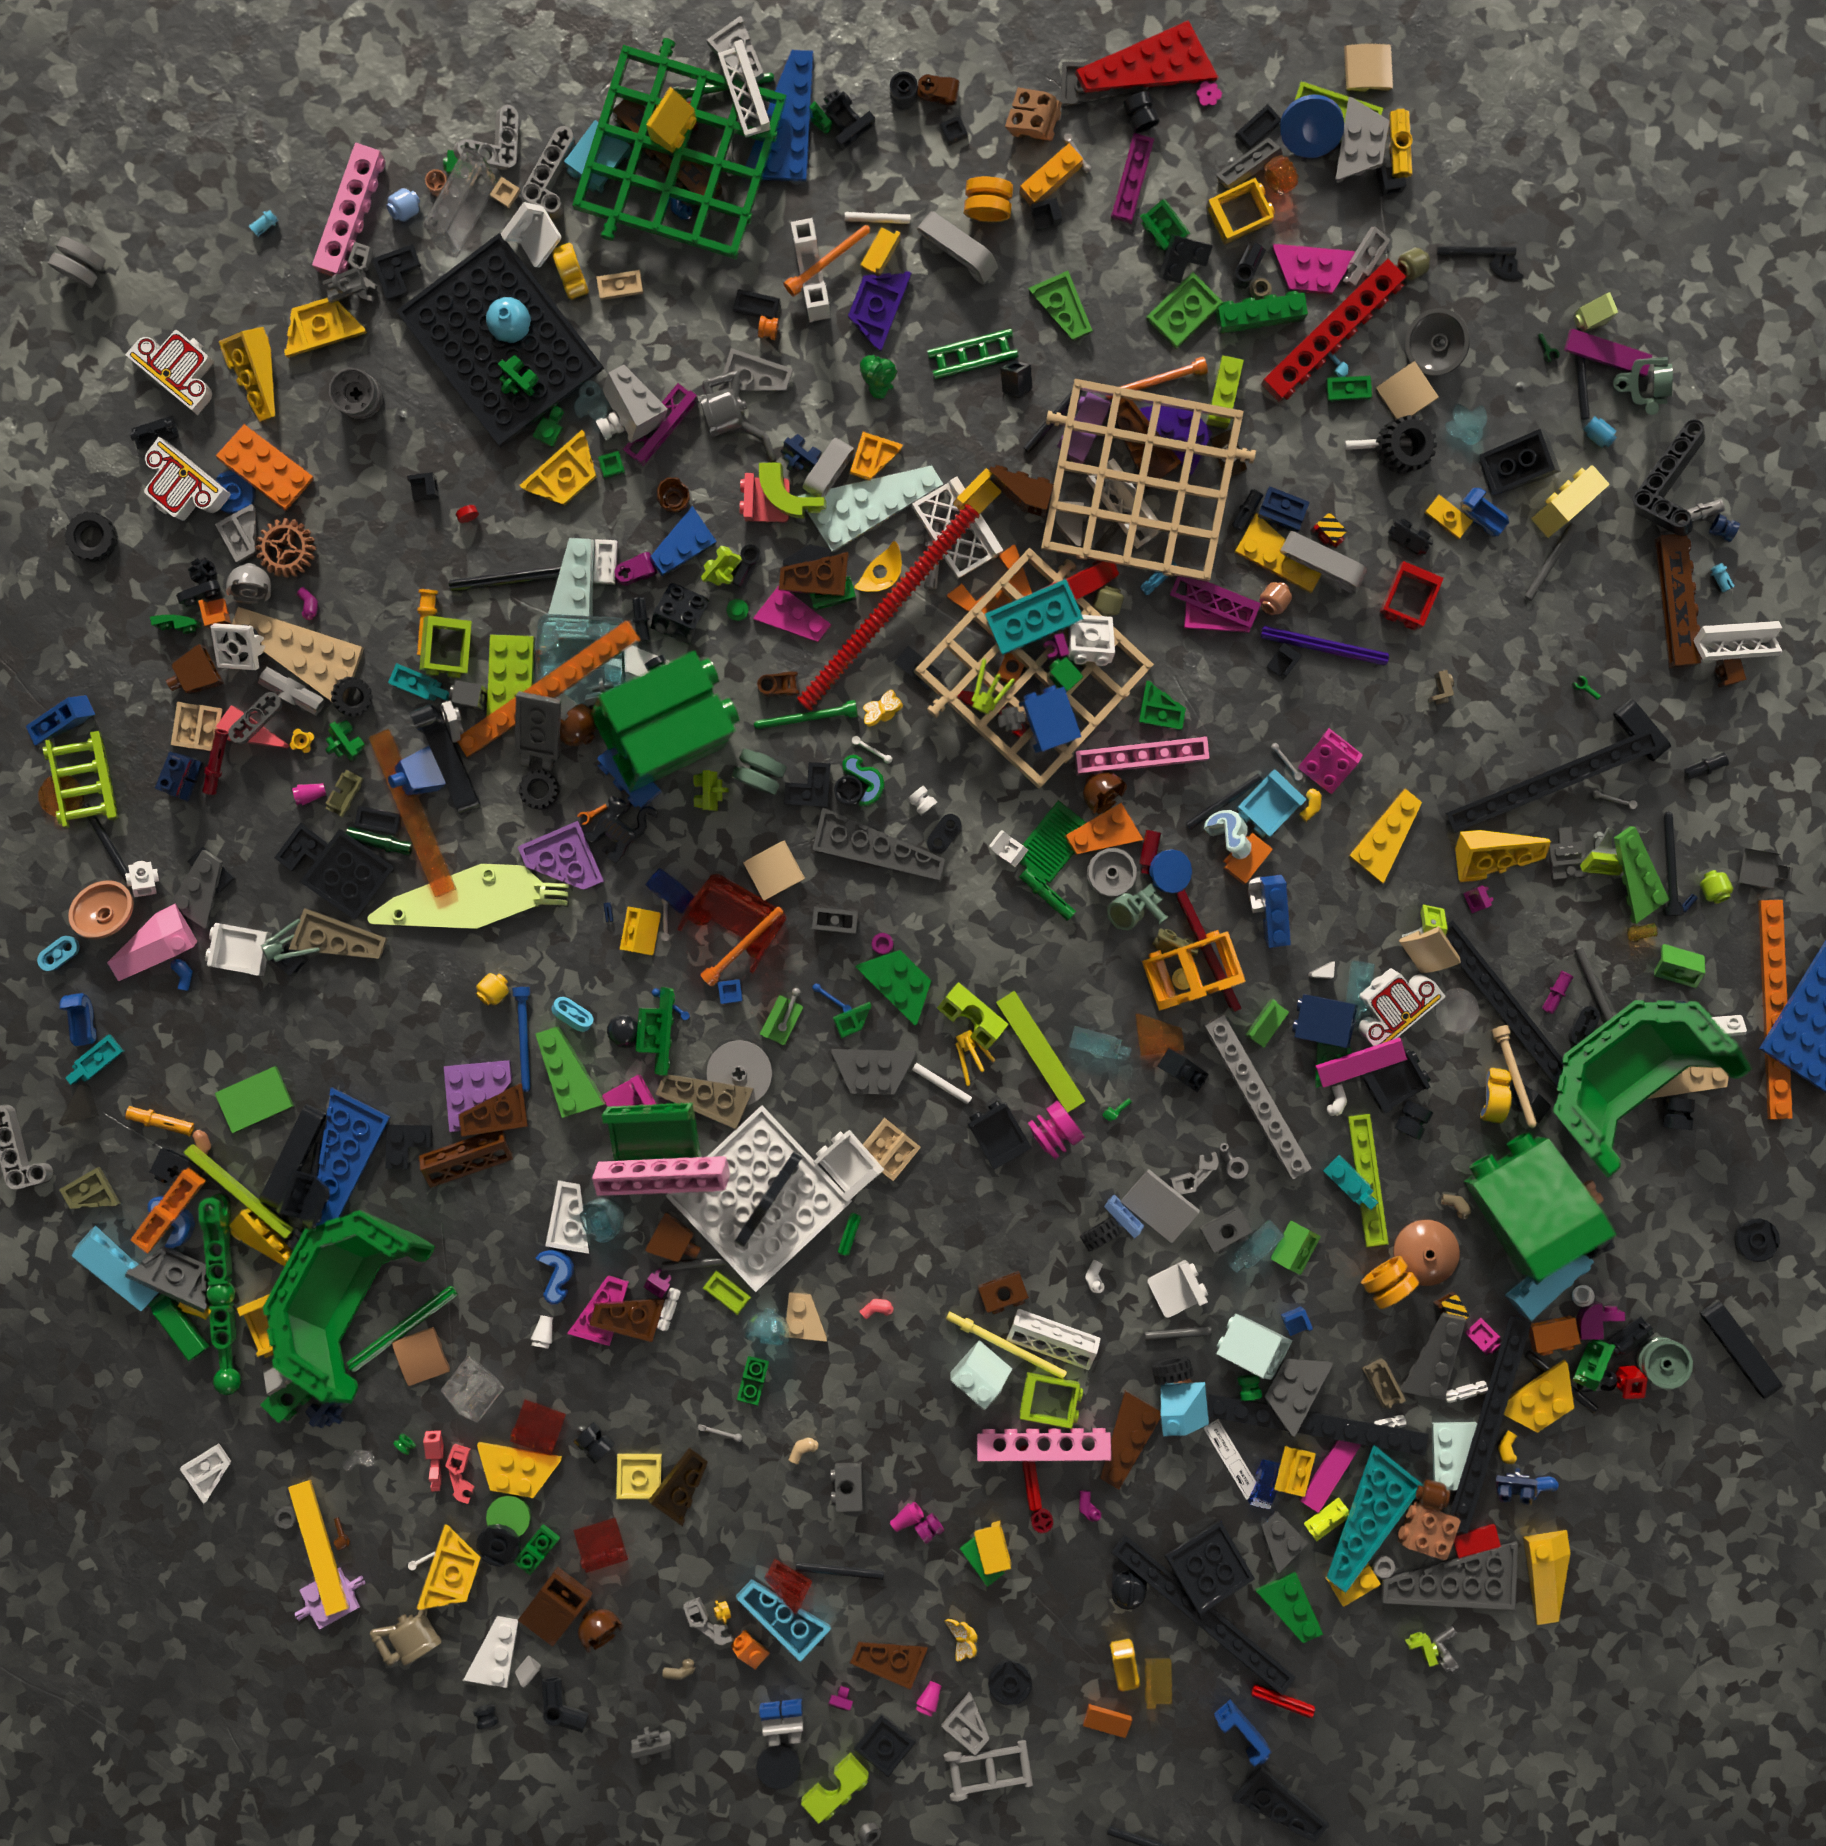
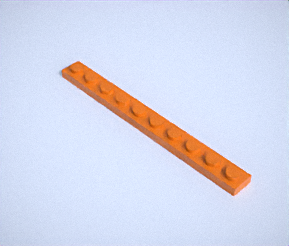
M625 621L523 692L556 698L640 639L630 622ZM516 697L460 735L461 740L457 742L466 757L472 756L515 726Z
M1783 900L1758 901L1764 1040L1787 1004ZM1765 1053L1768 1119H1792L1790 1069Z

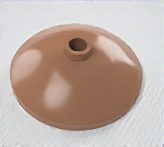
M100 881L91 884L83 889L73 900L68 914L69 923L79 936L86 939H102L111 936L119 931L129 920L134 906L133 897L123 884L116 881Z
M1418 1220L1404 1227L1398 1234L1393 1247V1257L1400 1255L1408 1265L1405 1272H1412L1419 1281L1418 1285L1432 1286L1445 1281L1453 1274L1459 1262L1460 1250L1455 1235L1448 1227L1433 1220ZM1429 1250L1433 1252L1431 1258L1426 1257V1252Z

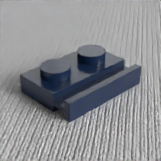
M1269 486L1257 517L1298 533L1310 502Z

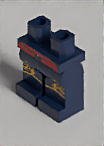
M169 751L155 789L189 801L195 783L185 780V778L197 781L204 763Z

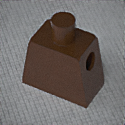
M201 644L196 645L172 664L176 675L166 680L172 692L182 687L188 694H194L224 684L206 647Z
M666 1212L645 1251L679 1262L684 1254L696 1259L701 1247L690 1242L695 1233L670 1213Z

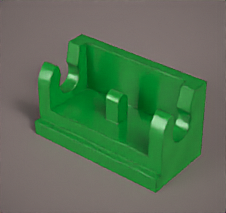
M850 576L846 577L845 597L810 593L814 611L856 600Z
M1593 1339L1591 1343L1588 1342L1572 1381L1596 1391L1615 1345H1610L1599 1339Z

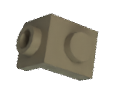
M1444 670L1434 675L1440 694L1430 697L1428 699L1429 703L1443 704L1449 702L1448 698L1454 695L1452 689L1454 687L1453 677L1451 674H1448L1447 670Z

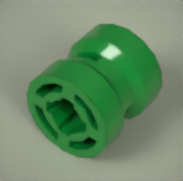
M1249 1374L1237 1378L1242 1390L1240 1392L1241 1400H1255L1263 1397L1262 1390L1259 1389L1258 1385L1260 1382L1258 1375Z

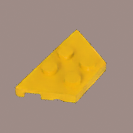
M324 298L292 308L290 316L291 325L288 327V342L284 354L289 358L366 334L367 331L339 301L330 303L328 298Z
M581 430L519 486L525 491L563 506L571 501L597 477L584 431Z
M1562 1360L1511 1394L1504 1415L1538 1433L1573 1410L1574 1402L1566 1360Z
M479 1442L477 1445L490 1491L529 1498L535 1497L562 1460V1456L483 1442Z
M444 1524L417 1605L419 1610L467 1601L481 1557L446 1524Z

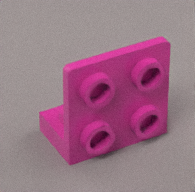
M1328 728L1316 746L1299 764L1298 768L1332 794L1357 766L1363 754Z
M641 1074L602 1095L607 1106L657 1104Z

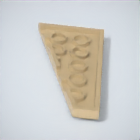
M240 607L237 608L232 625L246 624L253 626L259 635L264 637L261 644L265 645L264 652L330 701L332 698L331 690L333 691L334 684H337L338 680L344 677L355 676L364 649L361 646ZM350 688L346 689V690L344 691V693H343V701H344L345 703H346V700H347V697H348Z

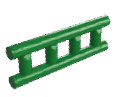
M1012 329L927 350L929 359L936 357L939 368L933 371L934 379L1019 358L1017 349L1010 351L1007 338L1013 337ZM999 341L1002 353L989 356L986 344ZM978 346L981 358L968 362L965 349ZM957 352L960 364L947 367L944 355Z

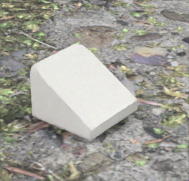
M1329 962L1310 972V978H1334L1335 962Z

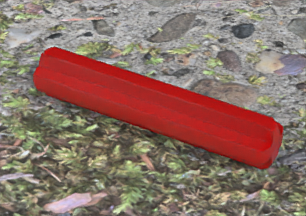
M1028 1445L1021 1446L1020 1451H1025ZM1022 1461L1030 1511H1037L1042 1508L1036 1464L1035 1461Z
M1257 1684L1252 1688L1251 1695L1254 1698L1308 1718H1312L1315 1713V1707L1284 1694L1281 1695Z

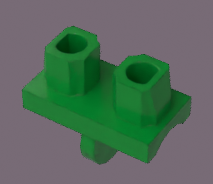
M514 355L507 362L502 359L498 363L502 368L501 370L509 377L507 379L503 375L499 379L503 383L501 391L504 394L511 391L516 395L519 392L516 384L529 396L534 393L532 388L539 378L530 369L521 377L517 372L524 364L518 357Z
M348 720L338 724L334 721L329 724L328 732L331 736L326 739V742L329 744L325 750L327 754L334 752L339 758L344 753L350 763L356 760L357 754L364 749L365 744L359 737L349 742L346 735L353 732V728Z

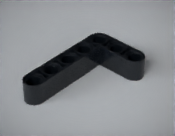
M1691 419L1685 423L1633 497L1635 511L1639 516L1679 536H1686L1692 531L1693 522L1691 514L1686 509L1664 499V497L1705 441L1704 425L1700 420ZM1693 431H1699L1696 435L1690 434ZM1683 448L1687 449L1686 451L1681 453L1677 452L1678 450ZM1668 466L1674 467L1671 470H1665V468ZM1655 484H1662V485H1661L1660 487H1658V488H1653V487H1652V486L1655 485ZM1643 501L1649 502L1646 505H1639ZM1661 511H1668L1665 515L1658 514ZM1681 520L1687 521L1683 525L1677 524Z
M429 704L410 712L416 729L426 736L458 813L463 815L481 807L456 744L451 740L440 709Z

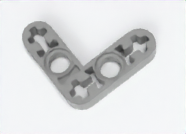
M505 105L496 112L495 145L462 139L454 146L455 157L463 162L501 170L513 167L517 160V110L511 105ZM505 112L511 117L508 121L507 117L503 115ZM502 132H507L510 135V143L503 141ZM465 146V150L467 151H473L474 149L475 151L469 152L465 155L464 151L461 150V147ZM481 149H485L489 152V160H485L481 157ZM505 153L506 158L509 159V162L505 163V159H502V156L505 155Z

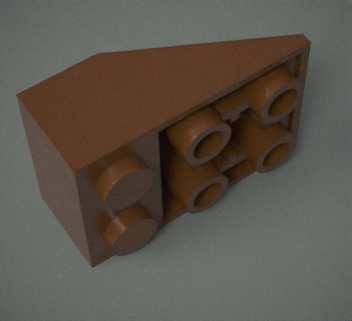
M995 465V468L990 466L989 471L992 473L990 480L1025 513L1045 518L1054 484L1050 483V480L1042 477L1033 479L1029 477V474L1021 471H1016V473L1008 472L1006 467Z
M557 1566L518 1621L553 1647L588 1602L593 1592Z

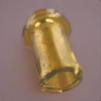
M1655 923L1637 927L1632 925L1631 928L1627 929V935L1630 941L1638 942L1639 939L1656 937L1658 931Z

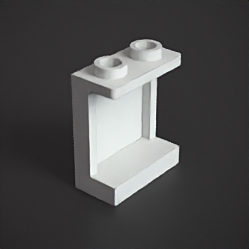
M215 923L209 934V939L212 940L210 949H207L205 955L207 966L264 976L267 959L261 949V945L266 943L265 940L271 938L272 933Z
M850 1130L845 1134L840 1131L831 1139L833 1144L829 1148L826 1145L816 1153L818 1158L813 1161L815 1165L820 1163L845 1191L842 1196L847 1202L884 1170Z

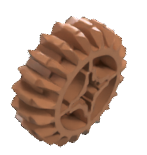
M284 518L282 524L277 519L275 520V527L270 523L267 524L269 531L267 532L262 529L261 533L265 535L264 538H257V541L262 543V545L256 546L258 551H262L257 555V558L263 559L261 565L263 567L268 566L267 571L269 573L274 572L277 577L283 574V577L288 578L290 572L292 576L296 577L297 570L304 573L305 569L303 566H311L307 561L308 558L315 559V556L310 553V551L316 550L315 546L310 545L315 542L313 537H309L311 531L305 530V525L302 523L298 525V522L294 519L289 522L287 518ZM284 533L280 540H274L276 536ZM295 533L301 539L302 550L295 547ZM279 546H290V548H292L293 550L289 549L283 551ZM270 547L277 550V563L271 557ZM298 556L294 562L285 565L291 557Z

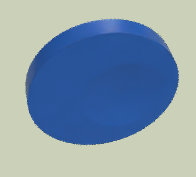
M1307 95L1295 100L1286 108L1281 118L1280 132L1282 141L1292 153L1301 157L1315 158L1329 153L1338 145L1344 133V118L1340 107L1333 100L1322 95Z

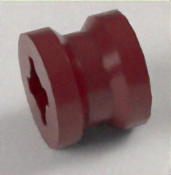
M1041 1508L1032 1513L1031 1524L1034 1530L1038 1533H1047L1053 1527V1517L1049 1510Z

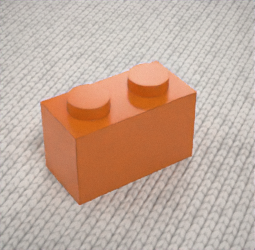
M1253 833L1248 836L1246 835V838L1251 842V852L1247 857L1237 859L1230 852L1223 861L1226 863L1223 869L1242 884L1248 882L1273 850Z
M1570 1315L1531 1324L1529 1337L1532 1350L1540 1353V1355L1552 1354L1553 1350L1560 1348L1562 1351L1575 1349L1574 1345L1581 1344L1576 1320Z

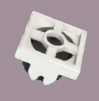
M213 624L210 626L217 668L259 669L258 656L265 649V645L261 644L264 637L260 636L253 626L246 624Z

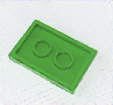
M1192 272L1146 319L1177 349L1217 310L1218 306H1221L1223 301Z
M277 1066L215 1093L232 1133L294 1106Z

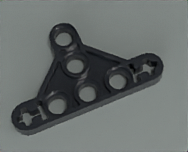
M793 1151L735 1239V1243L741 1247L745 1246L803 1158L802 1156Z

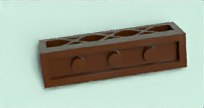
M504 1130L483 1133L419 1155L420 1170L430 1188L513 1160V1155L506 1143ZM503 1149L505 1152V1154L501 1156L493 1155L494 1152ZM478 1157L484 1159L483 1162L478 1164L472 1162L473 1159ZM455 1165L463 1166V1168L458 1171L451 1169L452 1166ZM435 1172L443 1173L440 1177L434 1179L430 1176V1174Z

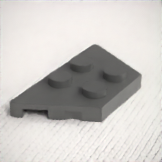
M831 1049V1053L852 1094L894 1095L916 1055V1051Z
M164 1246L156 1251L153 1256L144 1259L141 1264L127 1270L125 1274L126 1278L204 1313L206 1309V1264Z
M1284 1359L1264 1396V1400L1274 1410L1276 1417L1283 1423L1290 1437L1294 1438L1333 1365L1332 1362Z

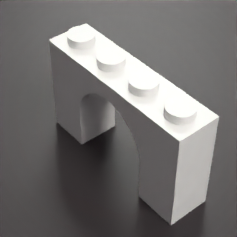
M812 218L791 222L800 275L820 260ZM821 270L803 284L809 322L831 318L826 286Z

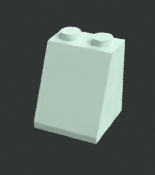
M1235 1314L1227 1323L1226 1328L1228 1330L1225 1337H1221L1217 1344L1218 1351L1216 1354L1262 1378L1273 1380L1293 1340L1248 1318Z
M978 1340L950 1372L951 1381L985 1410L1000 1393L1012 1368L983 1342Z

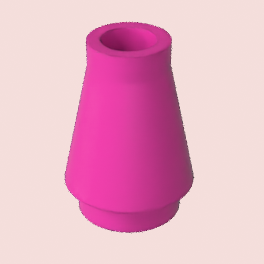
M323 783L302 784L292 788L296 805L302 804L304 806L320 797L326 796Z
M916 1502L908 1503L890 1521V1524L896 1532H899L904 1528L921 1522V1518L924 1517L923 1511Z
M930 1681L916 1702L918 1704L916 1710L932 1717L933 1713L937 1710L942 1686Z

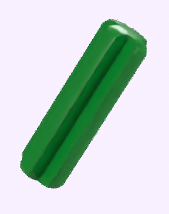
M851 1213L838 1249V1253L848 1256L861 1220L859 1214Z

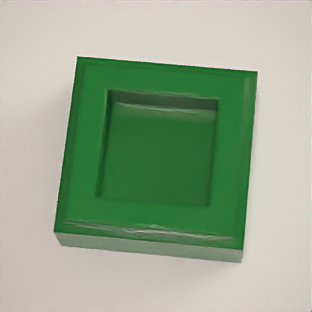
M619 451L598 456L604 479L625 473Z

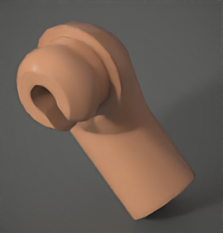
M196 1130L192 1138L196 1146L207 1155L211 1149L209 1137L205 1132Z

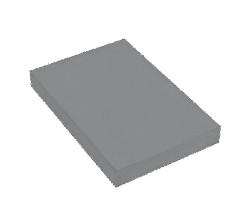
M1149 1169L1121 1200L1122 1204L1171 1243L1175 1241L1200 1212L1198 1208Z

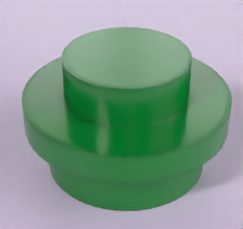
M734 599L727 605V614L734 621H741L748 615V606L741 599Z

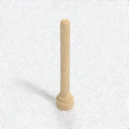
M1504 1025L1491 1030L1493 1038L1501 1045L1527 1125L1530 1128H1534L1536 1120L1508 1041L1511 1034L1509 1027Z

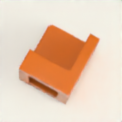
M221 598L209 602L204 600L198 601L204 626L211 629L210 626L213 624H231L225 599Z

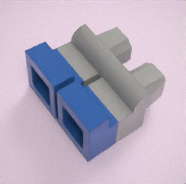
M802 1699L784 1700L781 1706L780 1701L760 1703L759 1713L762 1721L763 1736H766L769 1746L780 1745V1734L788 1733L789 1743L801 1742V1734L804 1727Z

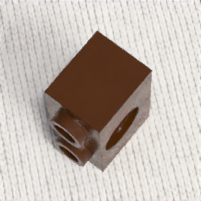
M1019 1271L978 1285L987 1313L992 1312L993 1315L1003 1312L1005 1306L1011 1304L1013 1307L1020 1306L1026 1303L1025 1299L1029 1298ZM1000 1289H1008L1010 1296L1007 1299H1000L998 1297Z

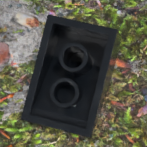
M1543 429L1533 431L1479 455L1494 496L1561 472L1548 434Z

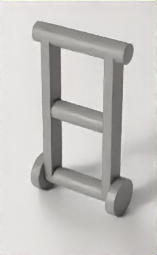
M1026 1740L1018 1741V1746L979 1752L976 1756L974 1754L961 1756L959 1751L945 1753L943 1756L945 1761H949L954 1791L950 1794V1800L961 1801L968 1798L967 1793L1023 1783L1024 1787L1033 1786ZM1019 1753L1023 1776L997 1781L993 1757ZM984 1759L988 1783L962 1787L958 1763Z

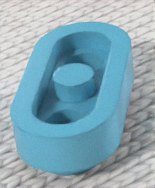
M62 936L39 953L37 958L39 967L45 971L57 970L77 955L80 949L78 940L72 936ZM68 943L72 946L70 951L66 949ZM50 956L54 958L52 964L48 962Z
M559 997L554 1001L551 1008L554 1016L577 1031L585 1032L590 1029L593 1023V1016L589 1011L566 997Z

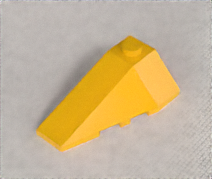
M264 327L241 331L220 340L219 344L225 362L229 369L233 368L236 372L238 385L244 386L248 393L247 400L258 420L263 421L274 417L271 347Z
M1483 830L1460 832L1455 848L1458 879L1460 882L1483 880L1487 878V874L1496 871L1503 873L1507 871L1506 868L1517 864L1521 867L1545 859L1551 841L1546 838Z
M249 1208L241 1211L229 1225L232 1229V1235L237 1240H242L245 1244L279 1264L286 1265L293 1250L275 1230Z
M1567 1530L1523 1536L1536 1625L1559 1622L1570 1559Z

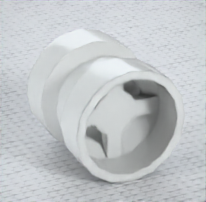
M615 411L610 413L605 419L600 418L596 420L605 440L612 438V435L615 433L620 434L625 431L624 427L619 423L620 420Z
M924 785L907 798L910 804L917 807V812L920 816L937 804L934 797H930L927 794L928 790Z

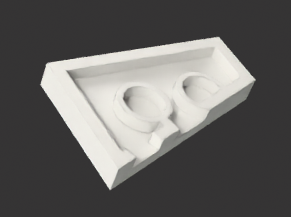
M558 1180L545 1246L589 1254L580 1184Z
M497 1616L463 1679L464 1681L507 1688L519 1624L517 1619Z

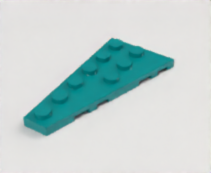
M1374 1445L1326 1577L1345 1593L1413 1502L1418 1485H1423Z

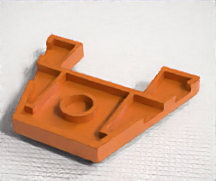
M1014 544L998 556L1008 570L1020 558ZM1022 566L1008 582L1025 597L1032 594ZM963 584L946 595L950 601L956 603L967 612L983 598L982 596L979 600L975 601ZM1000 590L981 611L986 614L1013 601Z

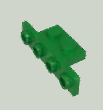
M661 987L659 1008H639L636 1052L656 1053L654 1073L660 1076H667L670 1068L669 1049L672 1046L670 1033L674 1021L672 1006L675 1003L674 989L668 987Z

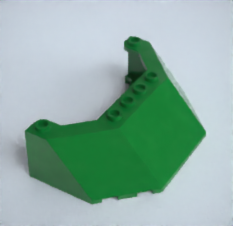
M1635 1000L1564 1054L1562 1062L1564 1066L1557 1089L1558 1098L1553 1112L1608 1179L1621 1166L1620 1158L1613 1151L1618 1120L1688 1067L1721 1068L1728 1077L1733 1079L1743 1077L1752 1068L1739 1046L1698 1002L1676 1003L1675 1001H1657L1656 1003Z
M361 1210L352 1212V1214L326 1221L324 1224L316 1226L315 1229L306 1228L263 1306L264 1316H267L269 1329H267L269 1345L272 1346L274 1359L272 1360L273 1368L322 1402L352 1403L358 1391V1384L354 1378L345 1373L340 1341L383 1264L406 1256L417 1262H425L431 1257L436 1246L418 1235Z

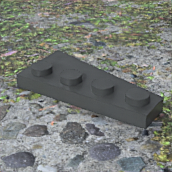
M1062 62L1061 107L1148 89V87L1134 86L1131 89H1124L1122 87L1111 88L1108 91L1084 92L1075 72L1077 69L1090 63Z
M1442 1313L1429 1336V1341L1422 1348L1416 1364L1412 1366L1408 1378L1401 1385V1392L1445 1400L1466 1322L1465 1317Z

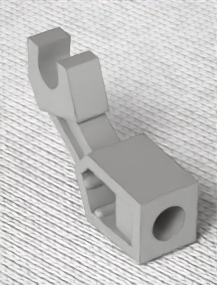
M355 242L348 262L351 264L352 269L359 268L361 276L365 281L366 289L358 292V295L363 299L373 302L375 297L368 295L367 292L369 288L377 290L378 286L366 277L365 271L370 270L374 249ZM358 256L364 257L361 267L356 264Z
M1211 1152L1212 1160L1210 1162L1204 1160V1155H1199V1170L1194 1175L1189 1172L1170 1178L1172 1188L1180 1195L1196 1192V1188L1213 1170L1217 1169L1219 1164L1217 1153ZM1192 1177V1187L1185 1189L1183 1179H1190Z
M700 1597L684 1603L683 1608L690 1627L697 1628L713 1639L714 1644L724 1645L733 1641L731 1634L726 1637L721 1634L723 1630L728 1629L727 1623L712 1625L707 1621L709 1615ZM700 1612L704 1620H695L692 1615Z

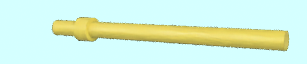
M950 1311L946 1317V1320L960 1326L961 1330L967 1333L971 1332L1061 1379H1064L1067 1371L973 1324L974 1321L968 1318L964 1319Z

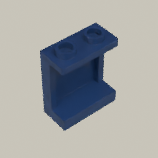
M1303 994V998L1298 1000L1297 1011L1300 1012L1298 1020L1294 1021L1292 1032L1295 1033L1296 1038L1350 1049L1358 1005Z

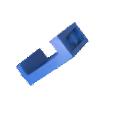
M1056 685L1043 689L1044 694L1037 696L1036 692L1023 696L1024 701L1018 703L1019 707H1024L1037 743L1033 745L1035 753L1082 737L1064 687L1059 689L1056 688Z
M1231 1699L1214 1713L1219 1727L1224 1732L1235 1724L1253 1744L1246 1750L1253 1766L1261 1765L1269 1758L1268 1754L1271 1751L1265 1739Z

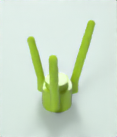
M983 658L975 693L971 701L974 702L973 708L982 713L989 714L990 710H994L996 704L1009 690L1015 680L1012 678L994 699L991 695L1001 677L1000 674H997L988 692H982L979 695L986 665V659Z

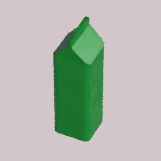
M161 1294L148 1304L155 1318L187 1361L194 1359L210 1347L187 1314L177 1307L179 1304L176 1300Z

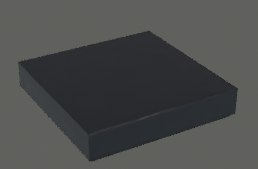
M881 1713L855 1745L854 1750L889 1777L914 1746L916 1740Z

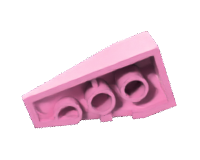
M175 903L155 913L107 963L117 980L120 981L194 947L197 939Z

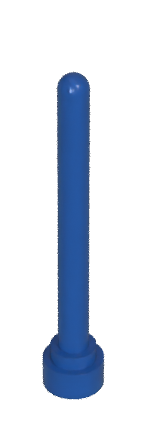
M513 987V996H515V1001L518 1004L521 1083L523 1091L528 1092L530 1090L526 1000L530 996V987Z

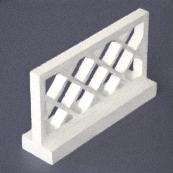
M958 477L951 479L949 483L911 505L934 541L937 540V535L940 536L942 533L933 530V520L945 523V526L950 525L951 510L959 512L956 506H952L955 499L965 490ZM947 491L951 498L950 504L937 502L939 494ZM923 503L934 505L932 514L923 513L919 506ZM936 506L948 509L946 519L934 516ZM979 514V518L975 519L974 524H970L971 528L968 529L974 534L973 541L957 539L955 552L947 551L948 554L943 555L957 579L989 560L997 558L1003 551L981 514ZM959 543L971 546L969 556L957 553ZM974 547L982 548L987 556L982 559L972 557ZM956 557L968 560L967 568L959 571L955 565Z

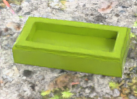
M717 1270L703 1287L704 1290L736 1315L739 1314L751 1298L750 1295Z

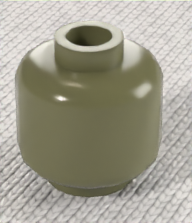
M1415 247L1399 256L1397 268L1406 276L1407 280H1414L1428 272L1430 257L1427 252Z
M1104 585V588H1099L1095 595L1093 608L1105 617L1118 615L1124 601V595L1120 593L1121 589L1110 585Z

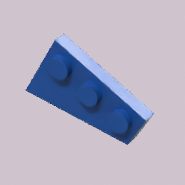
M692 506L653 552L650 560L660 575L664 576L714 546L717 541Z

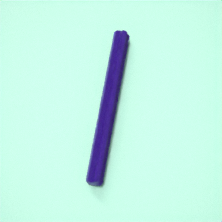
M1264 626L1261 630V638L1381 665H1386L1389 660V654L1267 626Z

